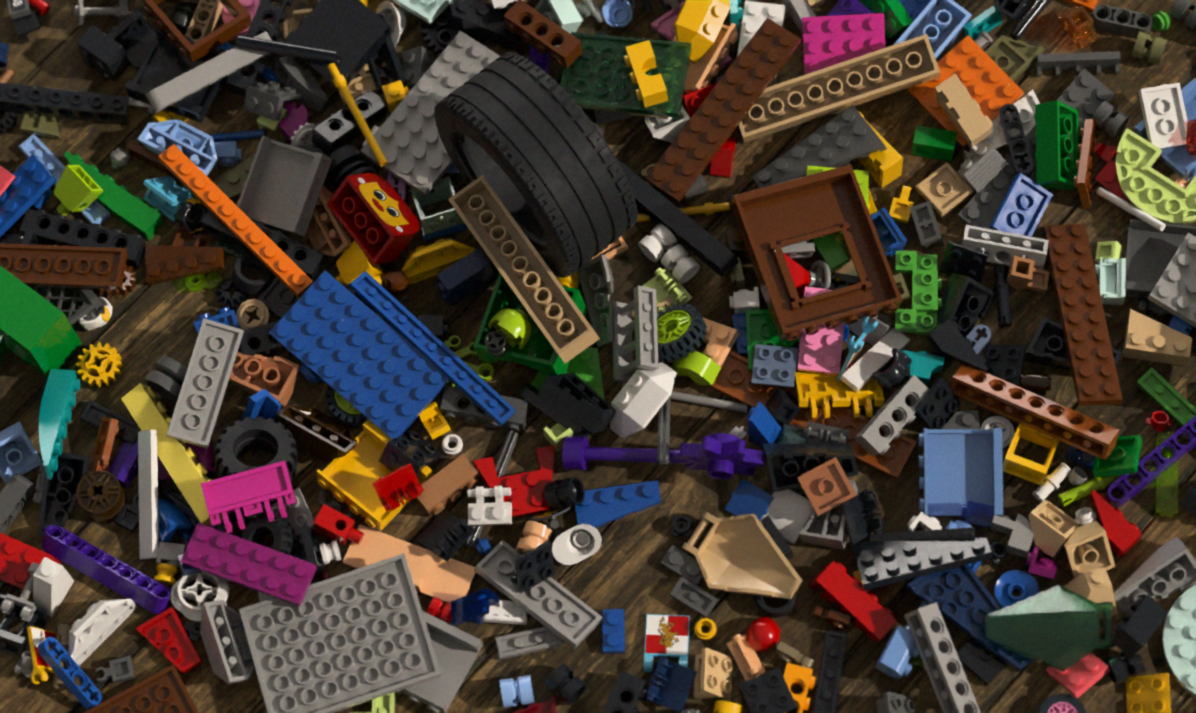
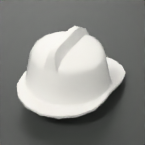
M382 2L378 6L376 14H383L385 22L394 30L390 36L395 47L406 26V16L401 9L394 7L392 3Z
M589 524L576 525L555 538L552 543V553L558 562L564 565H573L598 552L601 547L602 538L595 527Z

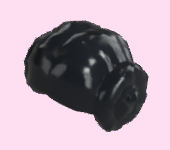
M896 348L892 349L893 356L879 372L872 373L876 383L885 390L902 386L905 380L910 377L912 360L906 353Z

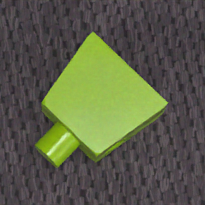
M66 165L54 190V195L61 201L56 210L64 216L69 211L83 212L104 190L80 165Z

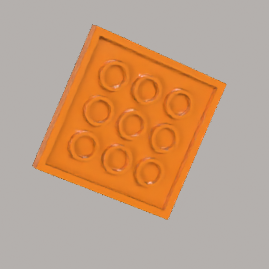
M969 35L937 62L940 78L907 88V91L945 130L957 132L956 142L962 148L968 142L936 101V86L956 74L972 99L976 100L983 115H987L991 121L999 115L1000 108L1003 105L1014 104L1024 95L1020 87Z

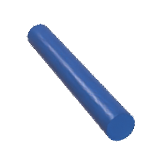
M261 129L211 134L210 136L213 137L214 142L262 138V136H265V131Z

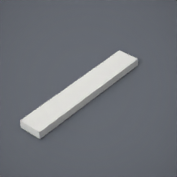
M146 430L138 432L140 559L145 560L157 558L159 549L157 430Z

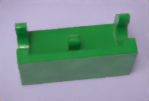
M916 125L911 155L952 162L957 132Z

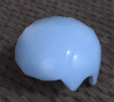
M607 0L603 4L601 13L608 25L620 29L628 26L633 20L634 11L627 0H624L623 3L621 0Z

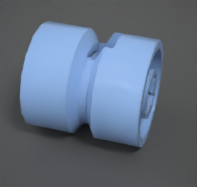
M530 675L520 676L516 681L512 678L500 680L504 708L516 706L518 702L522 705L535 703Z

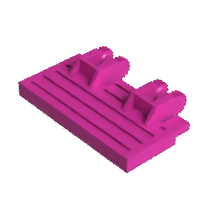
M286 461L201 483L212 526L221 524L219 514H222L227 533L232 532L233 529L228 514L230 512H236L238 526L240 529H245L241 508H243L245 517L263 512L261 503L264 502L268 520L271 522L274 521V513L270 501H278L279 512L282 518L287 517L283 497L285 496L287 506L296 503Z

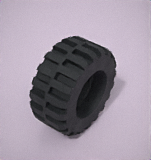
M256 416V419L247 417L244 418V421L240 422L237 420L232 423V427L227 426L223 430V434L219 435L215 445L218 478L286 461L291 482L293 481L297 471L296 442L293 439L292 433L288 429L285 430V426L280 422L276 424L275 420L270 418L265 420L260 416ZM254 449L265 450L275 456L271 462L256 467L245 465L238 460L240 455Z

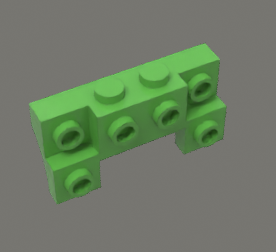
M896 251L895 273L912 274L911 309H898L895 311V331L909 332L926 337L925 335L937 326V311L942 306V298H938V291L942 289V278H938L937 255L917 254V251Z

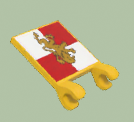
M29 626L27 631L33 662L31 681L38 685L40 684L39 677L42 681L48 680V674L45 671L54 673L52 668L39 654L38 644L48 637L56 639V633Z

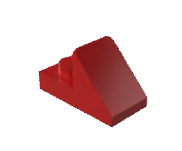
M729 137L711 160L710 176L731 177L736 138Z

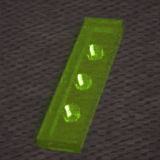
M1157 432L1156 448L1175 432ZM1167 451L1161 453V456L1166 459L1172 457L1171 453ZM1179 460L1156 478L1155 515H1178Z

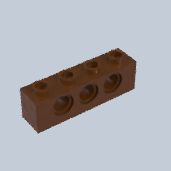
M518 0L504 15L505 27L509 32L518 34L525 43L534 45L541 54L550 56L557 65L561 64L568 68L583 52L579 39L522 0Z

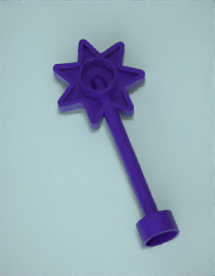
M710 434L707 437H703L702 444L681 443L680 450L669 449V463H686L685 468L688 470H707V475L715 479H730L733 477V473L754 476L755 467L764 466V451L745 448L744 440H740L738 437L730 434ZM566 436L563 442L562 461L565 470L585 471L589 460L658 461L657 449L589 447L586 436Z

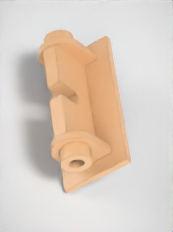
M740 634L735 635L732 641L726 643L745 681L766 673L755 650L746 641V634L743 636Z

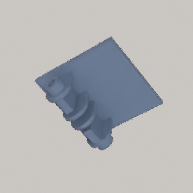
M756 344L751 383L794 388L798 348Z

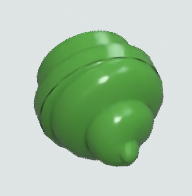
M1158 11L1151 17V27L1155 31L1163 32L1169 28L1171 17L1167 13Z

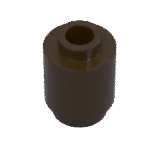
M1027 372V374H1021L1020 387L1035 394L1046 395V391L1051 390V378H1048L1046 373Z

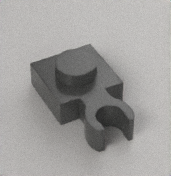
M131 656L109 661L110 667L108 668L98 667L95 669L96 673L104 672V676L97 679L99 683H104L112 678L114 684L136 678Z

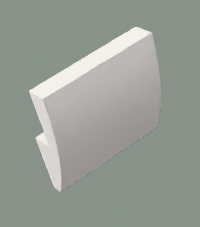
M790 489L774 492L772 495L774 499L763 518L769 515L783 538L795 545L800 537L799 532L805 527L810 518L809 516L815 509L810 500Z

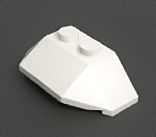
M663 362L659 363V368L655 371L642 368L637 369L611 402V407L616 410V413L610 421V429L622 439H626L628 436L643 430L670 397L677 373Z
M131 599L100 600L97 604L94 603L88 608L87 614L82 619H78L73 623L72 629L69 631L68 654L78 666L138 608Z

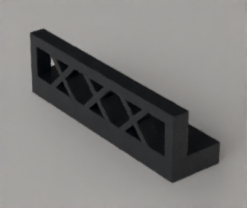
M377 14L385 21L383 14ZM390 36L367 62L377 92H383L382 86H385L382 85L380 77L387 84L401 80L404 86L407 82ZM374 60L381 65L382 70L375 65Z

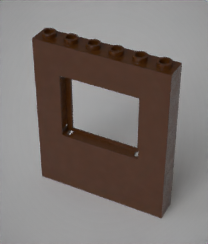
M851 164L733 195L730 205L780 341L784 339L792 341L802 334L813 335L824 328L831 330L842 323L853 324L860 318L868 316L871 319L876 317L878 313L886 312L888 314L898 310L903 300ZM842 232L860 283L800 299L781 248Z

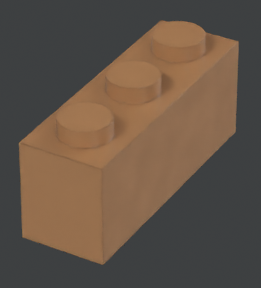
M463 453L422 484L424 491L421 493V496L415 499L429 517L433 514L437 515L444 510L445 505L451 501L455 502L462 496L465 490L472 489L479 483L481 479L479 472Z

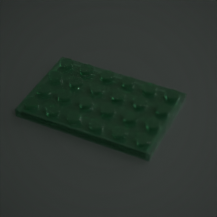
M571 32V35L581 41L583 52L568 68L564 67L560 86L580 108L679 118L692 43ZM649 40L657 67L648 70L645 74L653 76L661 73L667 89L668 101L645 108L643 102L637 99L635 89H638L637 84H632L629 74L632 70L631 67H626L624 56L627 55V46Z

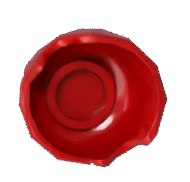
M759 617L746 629V641L756 651L768 652L778 643L781 630L771 618Z

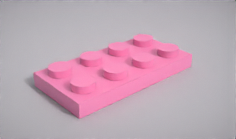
M805 287L803 298L832 290ZM844 323L831 330L821 329L813 335H800L797 371L839 375Z

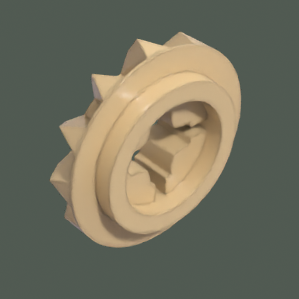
M257 299L243 302L236 314L238 324L244 330L267 324L270 316L268 307ZM257 310L256 315L259 316L260 320L253 319L251 322V317L246 312L254 313Z

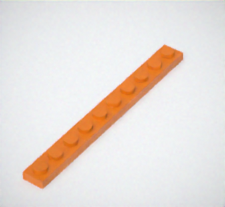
M175 144L158 156L159 160L297 297H300L309 289L313 281Z

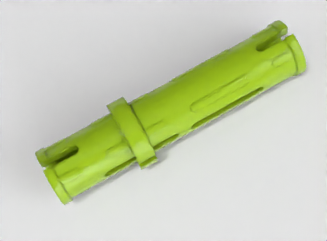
M1121 475L1094 476V479L1058 494V498H1061L1059 501L1065 507L1090 495L1093 490L1096 492L1100 490L1102 492L1106 489L1105 487L1113 484Z

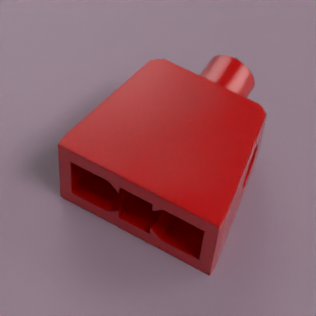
M323 504L314 521V529L317 534L332 541L337 540V543L346 546L349 540L359 545L363 539L364 533L355 529V521L325 504Z

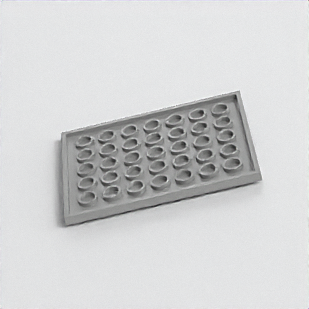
M404 553L309 585L300 607L274 597L239 609L268 713H335L442 676Z

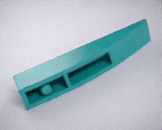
M50 369L41 400L38 433L47 479L52 480L54 471H57L58 455L62 454V441L66 439L67 423H70L72 418L71 409L76 405V391L80 390V379H77L75 370Z

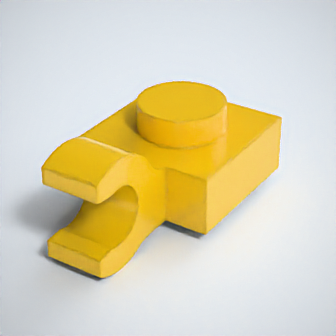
M903 185L900 199L893 197L889 214L894 221L908 224L911 215L910 207H913L914 203L908 201L911 187Z

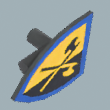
M566 505L529 517V520L539 521L548 519L553 538H556L561 534L556 516L568 511L571 507Z

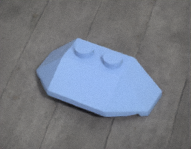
M179 119L148 123L138 138L140 143L158 155L175 144L206 176H208L218 161L213 137Z

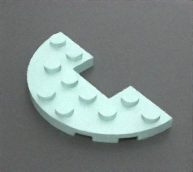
M1196 585L1186 590L1171 607L1164 623L1162 637L1163 653L1168 667H1170L1177 682L1191 695L1196 697Z

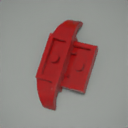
M1099 142L1092 150L1107 164L1094 179L1109 192L1130 203L1123 193L1117 178L1116 155L1118 147Z

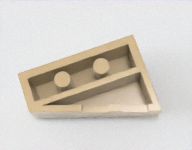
M956 74L935 87L936 101L971 147H974L992 134V121L987 115H983L976 100L972 99Z

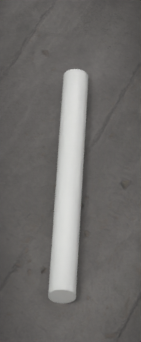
M1102 187L1097 189L1096 193L1160 231L1165 229V223Z

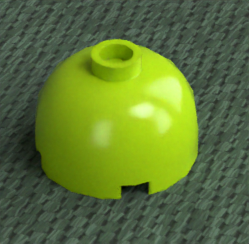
M503 309L496 313L488 323L490 329L493 326L496 331H500L505 335L508 345L512 347L516 344L519 345L518 349H523L532 331L530 322L526 319L528 315L521 309Z

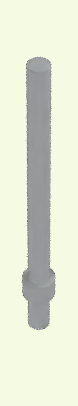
M676 391L671 393L672 400L747 413L748 405Z

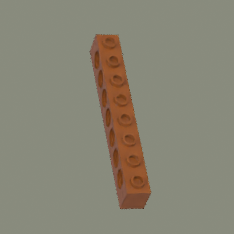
M963 363L952 377L950 389L954 395L1103 460H1106L1116 446L1119 429Z

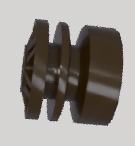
M98 470L84 476L77 486L76 496L78 503L89 518L97 523L108 524L114 522V519L125 503L128 504L125 490L116 477L107 471Z

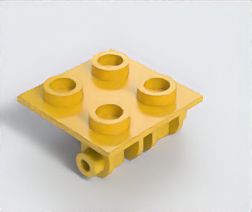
M1169 673L1129 677L1126 681L1127 713H1171Z

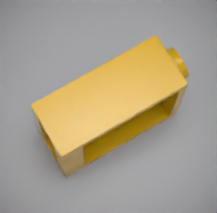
M1019 423L1005 456L1003 471L1042 486L1059 440ZM1020 438L1050 449L1044 465L1014 455Z

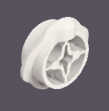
M206 572L184 575L171 589V602L187 619L201 622L202 604L209 599H213V597H216L213 601L224 600L226 602L230 593L229 583L225 579ZM203 579L212 582L217 588L205 585ZM193 580H196L194 585L184 589L187 584H189ZM199 590L203 591L202 595H197ZM183 598L194 600L197 603V607L188 604Z

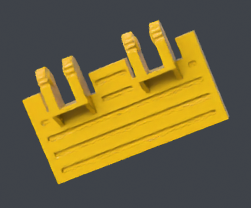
M795 372L798 406L808 407L809 402L811 418H817V407H822L824 418H829V400H831L832 407H850L851 405L854 418H859V406L865 407L867 417L873 416L871 400L874 402V407L883 406L884 404L882 387L876 383L874 378L870 379L859 391L855 392L842 380H837L839 375Z

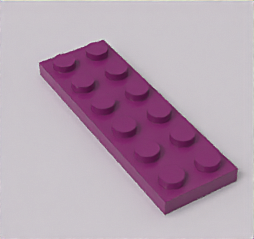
M201 523L197 524L181 559V563L299 607L317 569L315 564Z

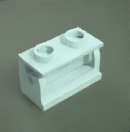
M1100 257L1098 265L1095 264L1094 268L1096 277H1098L1102 304L1123 305L1125 300L1126 258L1104 259V263H1102V257Z

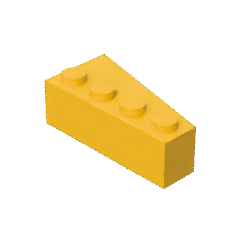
M868 123L887 149L881 152L877 150L869 153L868 157H858L857 160L869 171V174L882 189L901 176L903 157Z

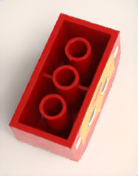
M364 173L347 176L327 203V206L373 265L396 261L420 229L418 219L385 179L376 174Z

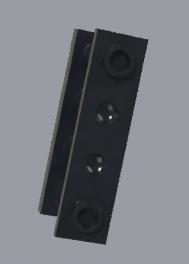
M0 593V612L3 611V610H1V605H2L3 601L6 599V595L1 594V593ZM14 605L12 613L10 615L6 614L0 622V651L21 658L22 653L26 651L25 636L28 634L27 627H33L34 624L45 627L46 609L36 606L37 609L29 622L25 621L18 633L13 634L5 630L15 617L22 619L20 613L23 607Z

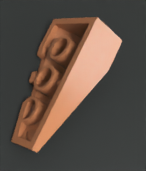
M238 352L229 382L252 395L262 389H266L281 403L282 409L287 405L294 392L300 365L282 357H263L257 354L254 356L244 355Z

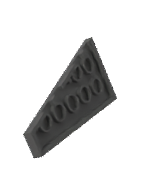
M852 104L752 176L759 188L805 177L807 165L838 168L849 164L850 160L858 157L865 158L869 156V153L877 150L881 152L887 148Z

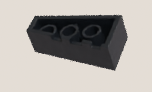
M763 443L773 492L802 487L797 478L798 476L834 457L838 459L847 477L858 475L855 455L851 445Z

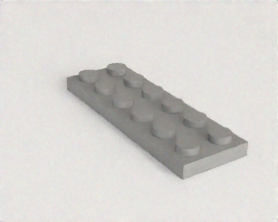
M203 318L166 437L208 449L244 330Z
M502 540L475 566L474 571L575 649L601 623L603 617L551 577L520 594L518 584H513L510 577L513 572H516L514 559L522 554Z

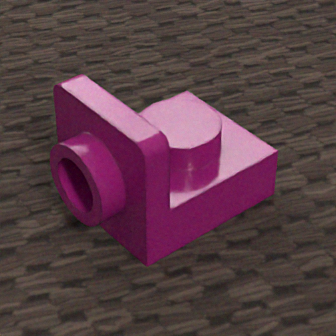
M1034 546L1033 552H1028L1026 564L1030 565L1028 572L1054 579L1057 564L1047 558L1036 559L1039 547Z

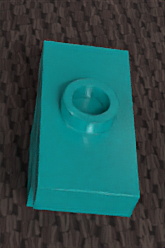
M903 350L912 360L910 376L915 375L925 386H929L930 378L934 374L942 373L945 357L930 355L926 351L912 352Z

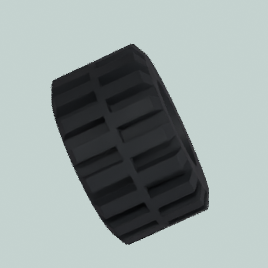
M267 514L256 515V518L252 517L249 519L250 523H245L244 531L239 533L241 538L262 545L264 537L272 532L274 543L271 549L293 557L295 556L293 551L298 547L295 544L298 538L296 535H293L296 531L293 527H290L291 524L275 516L274 521L269 522Z

